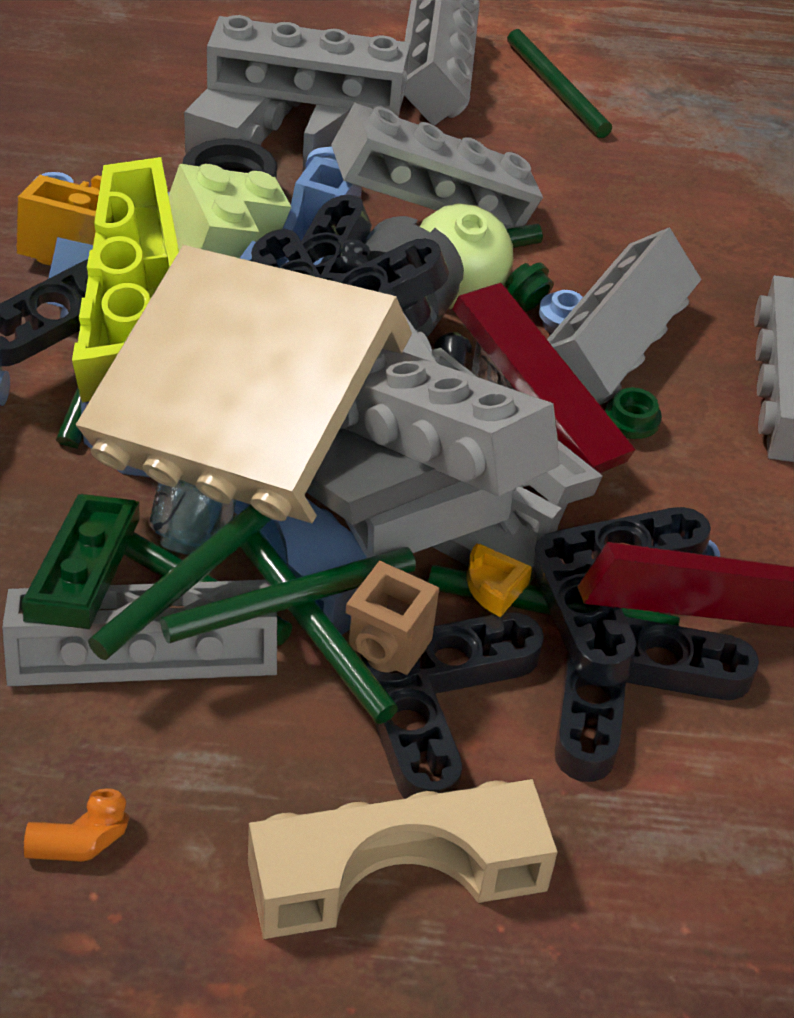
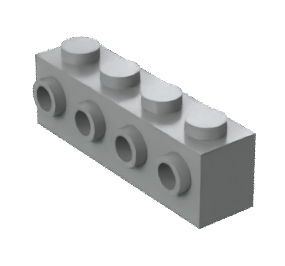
M411 0L404 41L410 43L407 83L404 95L432 125H436L447 116L453 118L459 115L469 103L480 7L479 0Z
M241 15L219 16L207 44V89L351 109L354 103L372 109L383 107L399 116L407 83L410 43L396 41L394 38L384 35L366 37L348 34L340 29H327L323 31L302 28L291 22L273 24L252 21L250 18Z
M354 103L331 144L343 181L436 211L444 206L459 203L475 205L491 212L508 229L524 226L543 199L531 173L530 164L518 154L506 152L504 155L487 149L475 139L465 137L461 140L444 134L432 124L421 122L418 125L400 119L395 113L383 107L372 109Z
M670 227L630 243L547 339L599 405L612 399L622 389L620 382L627 373L643 363L645 360L643 353L651 343L660 339L667 332L666 324L673 315L682 311L689 304L687 297L702 280Z
M385 349L381 350L340 429H347L379 445H383L428 465L441 473L497 496H501L560 466L554 403L406 352L401 354Z

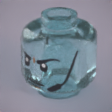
M179 480L175 487L166 486L158 482L149 525L155 533L161 536L160 544L163 547L190 555L233 519L237 500L232 499L228 504L217 502L201 493L195 485Z

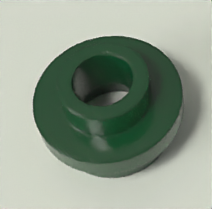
M542 262L531 266L528 263L522 264L510 274L505 282L508 292L524 312L530 311L539 305L541 300L553 288L554 282L548 277L549 269Z
M630 387L618 391L614 398L608 402L605 410L607 415L628 439H641L652 436L658 431L662 420L658 400L652 393L641 388Z

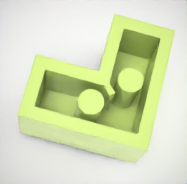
M179 164L169 193L179 251L183 245L240 258L252 241L257 242L259 238L267 233L283 229L291 209V205L276 177L261 171H251L249 173L228 171L212 164H203L201 166Z

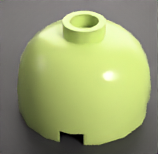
M459 203L444 206L423 220L420 227L430 233L435 227L445 234L456 247L463 263V280L460 283L459 293L449 309L453 308L459 295L497 283H502L506 287L505 282L510 276L513 266V243L504 224L495 215L478 206Z

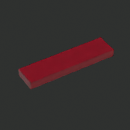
M502 283L458 296L452 310L516 391L554 403L557 440L599 473L628 462L636 449Z
M607 542L578 585L584 604L794 628V567Z

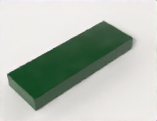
M87 494L77 495L22 600L24 622L83 629L91 628L139 523V501Z

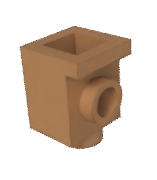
M379 561L346 604L345 613L351 615L349 645L354 651L361 653L374 669L381 672L397 670L408 675L432 641L439 587ZM388 595L410 605L404 615L387 609Z

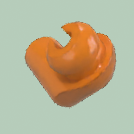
M99 789L89 796L87 802L88 812L72 824L28 822L24 837V857L26 859L75 862L93 859L125 833L129 823V815L125 812V796L115 789Z

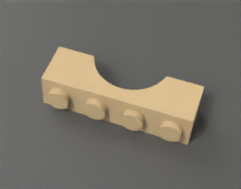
M533 779L511 783L490 781L477 788L446 793L424 791L416 793L407 799L374 804L352 802L335 810L302 815L280 813L263 821L249 823L248 866L263 939L336 927L341 905L349 891L362 878L384 867L416 864L437 869L457 880L478 903L547 892L557 856V849Z

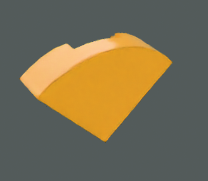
M476 543L470 554L467 584L474 598L484 608L502 617L528 586L532 567Z

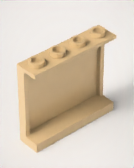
M183 245L77 421L76 426L93 446L91 454L110 468L124 470L126 466L143 470L149 477L166 486L175 487L178 482L197 487L201 493L220 503L228 504L232 499L251 504L261 514L277 521H285L289 516L313 524L317 515L304 496L381 350L385 349L402 354L412 332L396 296Z

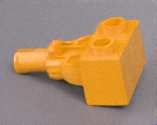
M39 175L18 196L17 254L35 258L38 262L51 266L57 237L93 245L96 232L94 221L102 176H94L91 179V187H89V182L83 181L79 185Z

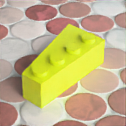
M161 157L103 165L94 221L96 232L93 250L89 251L87 264L88 282L85 298H82L79 314L78 343L74 345L72 357L82 403L91 400L179 253Z

